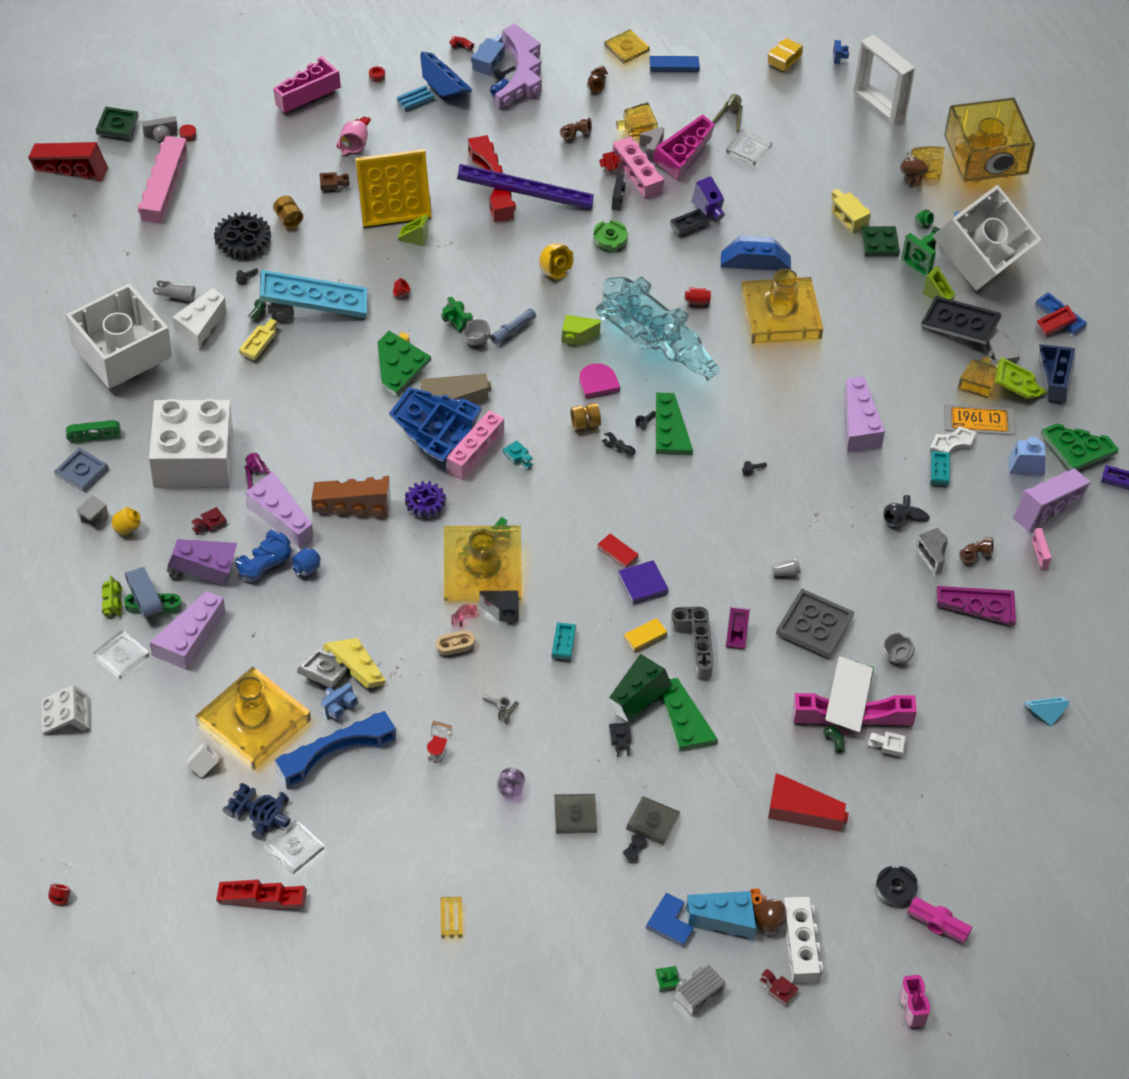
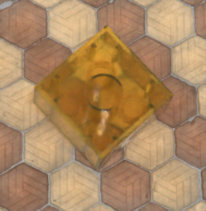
M1015 97L950 105L944 137L963 182H979L985 179L1011 178L1017 175L1029 174L1036 144Z

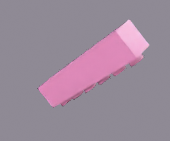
M166 136L164 142H161L160 153L156 155L155 159L156 164L151 169V178L147 180V189L142 194V203L138 204V213H140L141 221L162 223L187 153L185 138Z

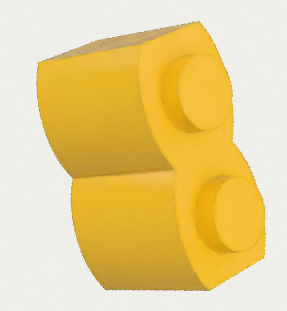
M788 38L779 41L777 46L768 52V64L782 71L788 70L802 56L803 46Z

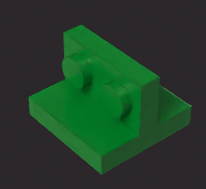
M932 232L922 237L921 240L912 233H909L905 236L901 261L926 279V276L933 270L936 256L935 247L937 241L933 238L935 233Z

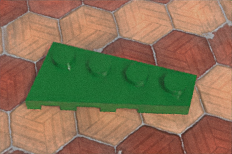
M656 392V454L693 455V448L675 393Z
M678 678L670 679L672 686L661 697L678 751L718 744V738Z

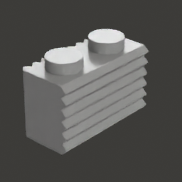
M708 964L704 968H697L690 979H683L677 984L675 998L691 1015H694L698 1010L710 1003L711 1000H714V998L724 992L726 982Z

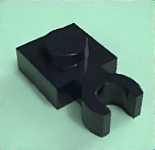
M629 722L609 724L611 745H616V757H619L620 750H625L627 756H630L631 748L629 744H631L632 739Z

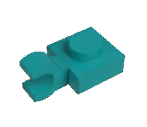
M517 440L502 449V454L514 465L520 462L525 469L533 466L530 462L533 460V457L529 454V450Z

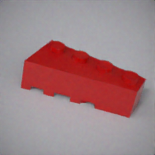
M97 142L34 143L28 156L33 169L36 171L54 174L61 172L65 176L75 174L81 175L83 179L92 177L96 178V181L102 182L108 170V165Z

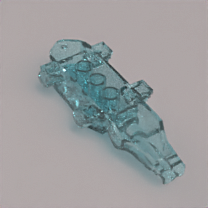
M642 276L635 281L625 277H611L605 280L602 303L595 308L597 315L601 319H608L628 335L638 348H646L653 351L661 349L669 361L682 363L691 371L704 376L706 381L719 374L720 367L706 353L700 337L685 325L689 318V314L681 307L672 310L667 309L649 294L652 284Z

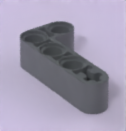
M700 606L676 607L671 614L670 627L675 632H690L695 677L702 681L708 680L712 676L714 663L708 610Z

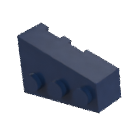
M1039 344V362L1047 398L1050 401L1067 402L1075 365V348Z

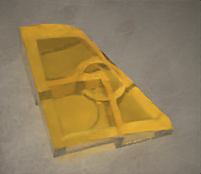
M923 146L911 150V155L922 160L929 168L927 173L922 175L923 178L940 180L945 147Z

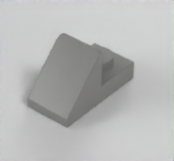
M664 127L640 134L639 146L646 148L645 153H647V158L650 162H654L655 149L663 142Z

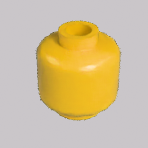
M130 507L121 509L112 517L111 524L113 530L124 536L129 535L140 527V514Z

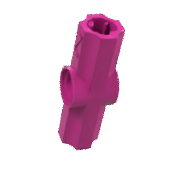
M918 897L913 899L907 911V914L926 923L928 929L933 933H944L963 944L968 939L973 928L953 917L952 912L946 907H935Z

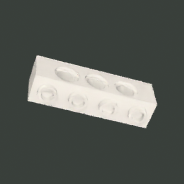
M809 897L784 898L783 903L786 908L784 927L792 984L818 983L819 975L823 974L822 961H818L820 944L815 940L817 924L813 923L812 917H815L814 905H810ZM803 957H806V958H808L809 960H808V961H805V960H803L802 958H803Z

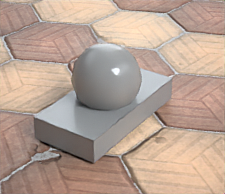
M176 116L142 122L144 136L154 135L158 141H164L165 137L170 135V132L178 131Z

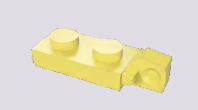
M270 318L265 326L258 325L240 347L239 354L255 361L274 338L277 321Z

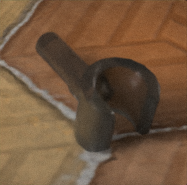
M515 701L509 709L500 710L498 712V720L503 716H507L504 723H510V715L519 703Z

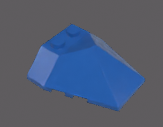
M408 387L390 411L389 416L428 455L441 462H446V457L473 429L482 408L466 399L460 398V400L449 398L447 395L437 396L429 391Z

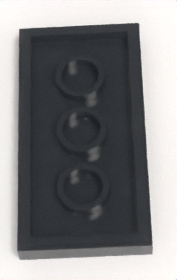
M935 296L921 322V326L987 345L1002 316L1000 312Z

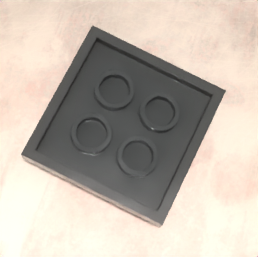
M801 589L778 626L776 634L829 658L851 622L854 611Z

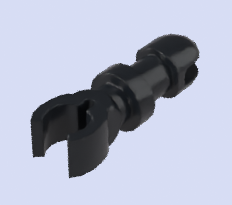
M611 432L604 434V436L609 437V440L606 438L601 440L604 444L615 446L616 450L623 451L629 457L635 455L636 450L634 447L624 444V441L621 439L617 440Z

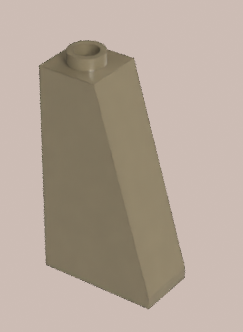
M486 373L420 379L421 390L432 392L431 394L437 396L447 395L449 398L460 400V398L466 399L474 404L487 400L488 392L492 391L491 381H487Z

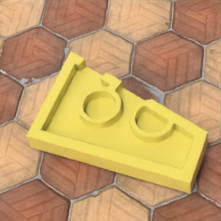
M358 638L324 644L322 649L327 653L331 652L336 656L335 660L339 664L344 663L350 669V674L366 688L384 685L386 679Z

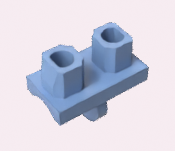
M349 683L334 691L328 687L325 690L326 697L321 702L323 716L326 719L331 716L336 720L344 713L342 707L347 705L349 708H354L358 705L357 696L353 693L352 685Z

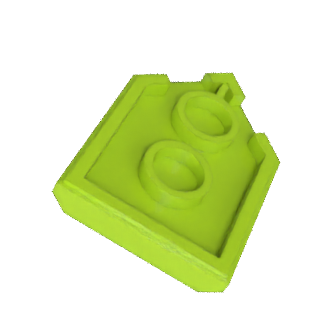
M1003 357L1000 358L997 364L996 384L1026 399L1046 394L1044 388L1040 387L1035 381L1037 378L1032 372Z

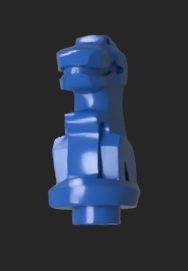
M269 530L266 533V539L260 542L258 548L252 550L253 559L242 555L235 560L236 568L242 580L248 582L258 581L266 570L289 559L292 552L291 542L284 533L280 532L278 534L274 530Z

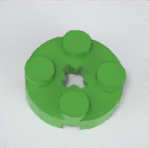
M610 220V223H604L602 221L594 227L593 243L600 248L616 252L627 243L628 233L625 225L621 222Z

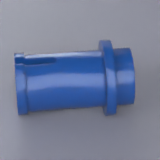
M503 78L497 84H493L490 88V94L495 97V94L503 89L509 81Z

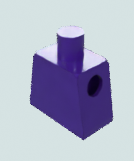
M712 176L697 181L691 202L697 209L700 208L708 218L714 216L716 220L722 219L725 216L722 210L724 197Z

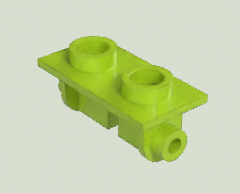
M110 575V581H105L102 584V599L104 600L102 601V613L105 617H110L114 613L121 617V608L123 607L121 592L123 589L121 583L116 581L112 575Z

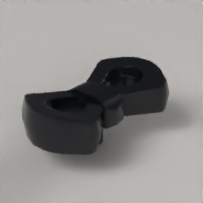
M641 834L632 835L629 847L622 852L626 861H638L637 852L640 848L647 846L646 838Z

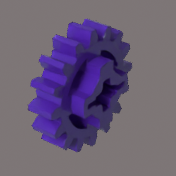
M421 481V485L414 483V488L408 487V492H405V506H407L408 511H412L413 516L417 513L420 518L423 515L430 518V514L437 516V511L442 512L443 507L446 505V493H443V488H438L437 483L431 485V481L427 484Z

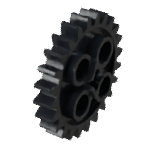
M235 212L234 217L227 215L228 219L222 218V223L218 222V227H215L214 239L218 250L222 249V253L228 252V256L234 254L235 258L238 255H241L242 259H244L245 255L251 258L252 253L257 256L258 251L264 252L263 247L268 248V243L271 242L270 225H268L267 221H263V217L257 219V214L251 216L250 212L247 215H244L243 212L237 215Z

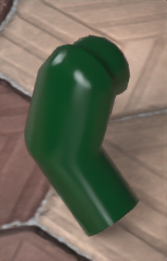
M259 299L254 302L255 308L248 315L254 322L267 307V303L259 301Z

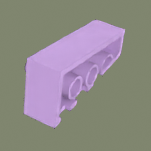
M865 377L846 379L844 405L847 451L882 446L885 430Z
M1074 468L1064 471L1061 475L1052 477L1044 483L1041 482L1031 489L1028 488L1022 494L1023 498L1013 519L1030 532L1034 529V524L1037 522L1041 525L1051 513L1056 515L1064 505L1068 507L1083 497L1090 481Z
M273 471L245 492L246 507L279 533H284L290 542L299 549L313 538L311 521Z
M208 591L202 594L149 642L151 655L187 670L224 615V598Z

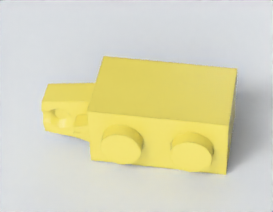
M839 189L832 191V213L852 233L860 230L861 226L869 225L871 213L868 208H865L859 202L858 198L854 197L850 192L844 194Z

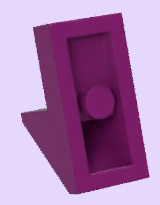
M730 606L726 646L746 647L749 608Z

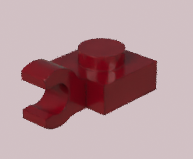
M215 507L201 514L200 518L192 520L191 523L194 526L192 530L195 534H199L205 529L212 532L226 525L227 519Z
M768 969L761 974L762 977L759 981L770 988L768 995L784 1007L799 990L798 987L783 976L777 980L775 975Z

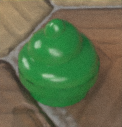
M922 210L915 218L922 227L932 225L934 214L929 210Z

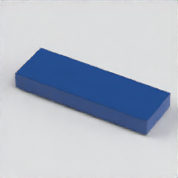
M650 56L649 58L650 71L698 72L700 70L699 56Z
M1049 292L1037 299L1035 303L1036 306L1048 315L1065 306ZM1075 314L1077 321L1064 327L1073 335L1077 334L1087 325V322L1077 314Z

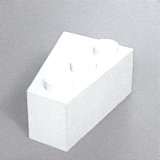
M210 289L173 316L174 331L200 350L203 341L210 336L213 327L217 326L227 312L225 297L215 289Z

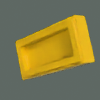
M655 618L625 633L624 639L635 652L667 636L668 631Z

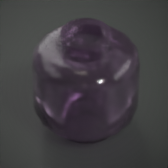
M516 768L504 769L500 773L497 790L506 798L518 797L524 788L525 775Z

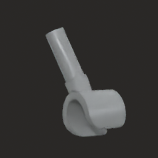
M483 695V699L497 705V709L500 712H504L507 708L505 705L510 704L508 697L503 696L495 699L488 695Z

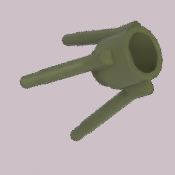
M737 94L730 95L728 101L713 119V123L719 119L727 108L730 111L737 110L736 131L739 132L741 111L743 109L741 97Z

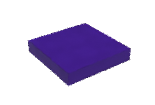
M654 560L618 570V576L632 604L668 593L669 589Z

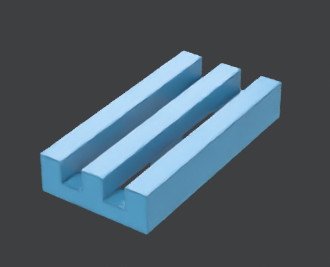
M426 85L397 96V102L405 111L434 100V94L427 89Z

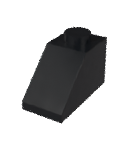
M518 590L479 591V605L498 621H519Z

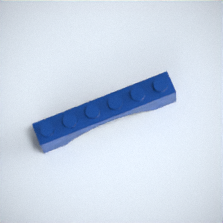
M385 711L374 713L367 719L356 721L349 727L336 730L331 735L318 738L315 742L306 746H300L288 754L280 755L277 759H274L276 772L287 789L305 781L313 767L333 752L355 746L379 748L396 740V728Z

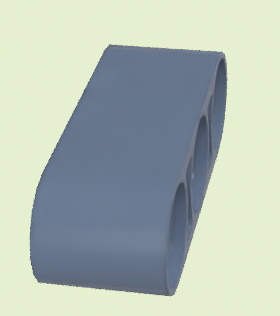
M145 567L125 572L127 584L142 617L162 612L161 602Z

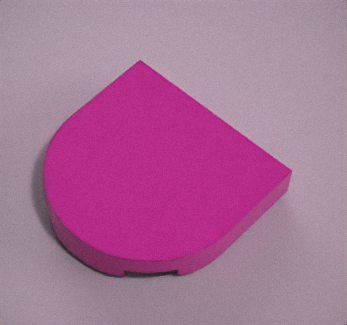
M594 363L587 365L581 370L579 383L585 398L620 391V385L615 372L609 366Z

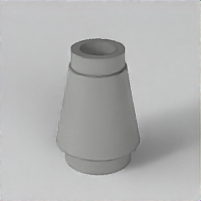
M791 557L771 565L773 576H796V574L801 573L798 558L793 559Z

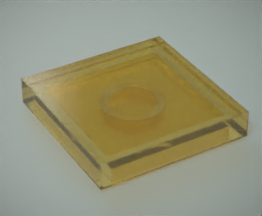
M631 29L604 41V46L623 64L650 51V47Z

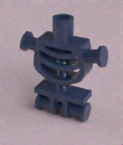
M245 783L239 784V790L233 793L234 798H229V804L222 809L228 816H233L235 813V819L238 821L244 812L249 810L250 825L255 828L251 835L256 839H263V832H270L274 825L287 829L291 818L282 814L284 812L283 803L289 801L288 796L284 792H279V796L276 799L270 795H263L252 803L256 797V788L252 787L250 789Z

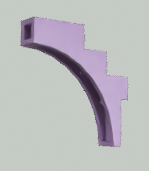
M515 23L502 30V41L515 57L517 69L511 81L495 94V107L499 110L524 95L529 99L539 94L542 87V79L538 76L541 74V61L538 59L540 57L541 44Z

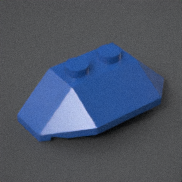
M421 51L422 77L428 82L427 84L437 91L439 96L446 98L471 93V87L444 62L439 60L434 53Z
M738 236L721 252V267L791 271V255L774 237Z

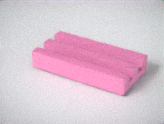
M1036 528L1031 541L1040 568L1048 570L1052 557L1042 528Z

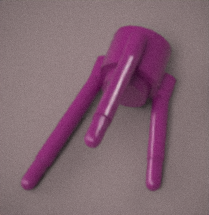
M250 453L245 458L247 465L244 468L247 474L248 490L252 487L250 471L271 473L258 453Z

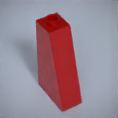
M778 773L775 774L768 819L840 832L842 831L843 824L847 825L849 812H845L846 803Z

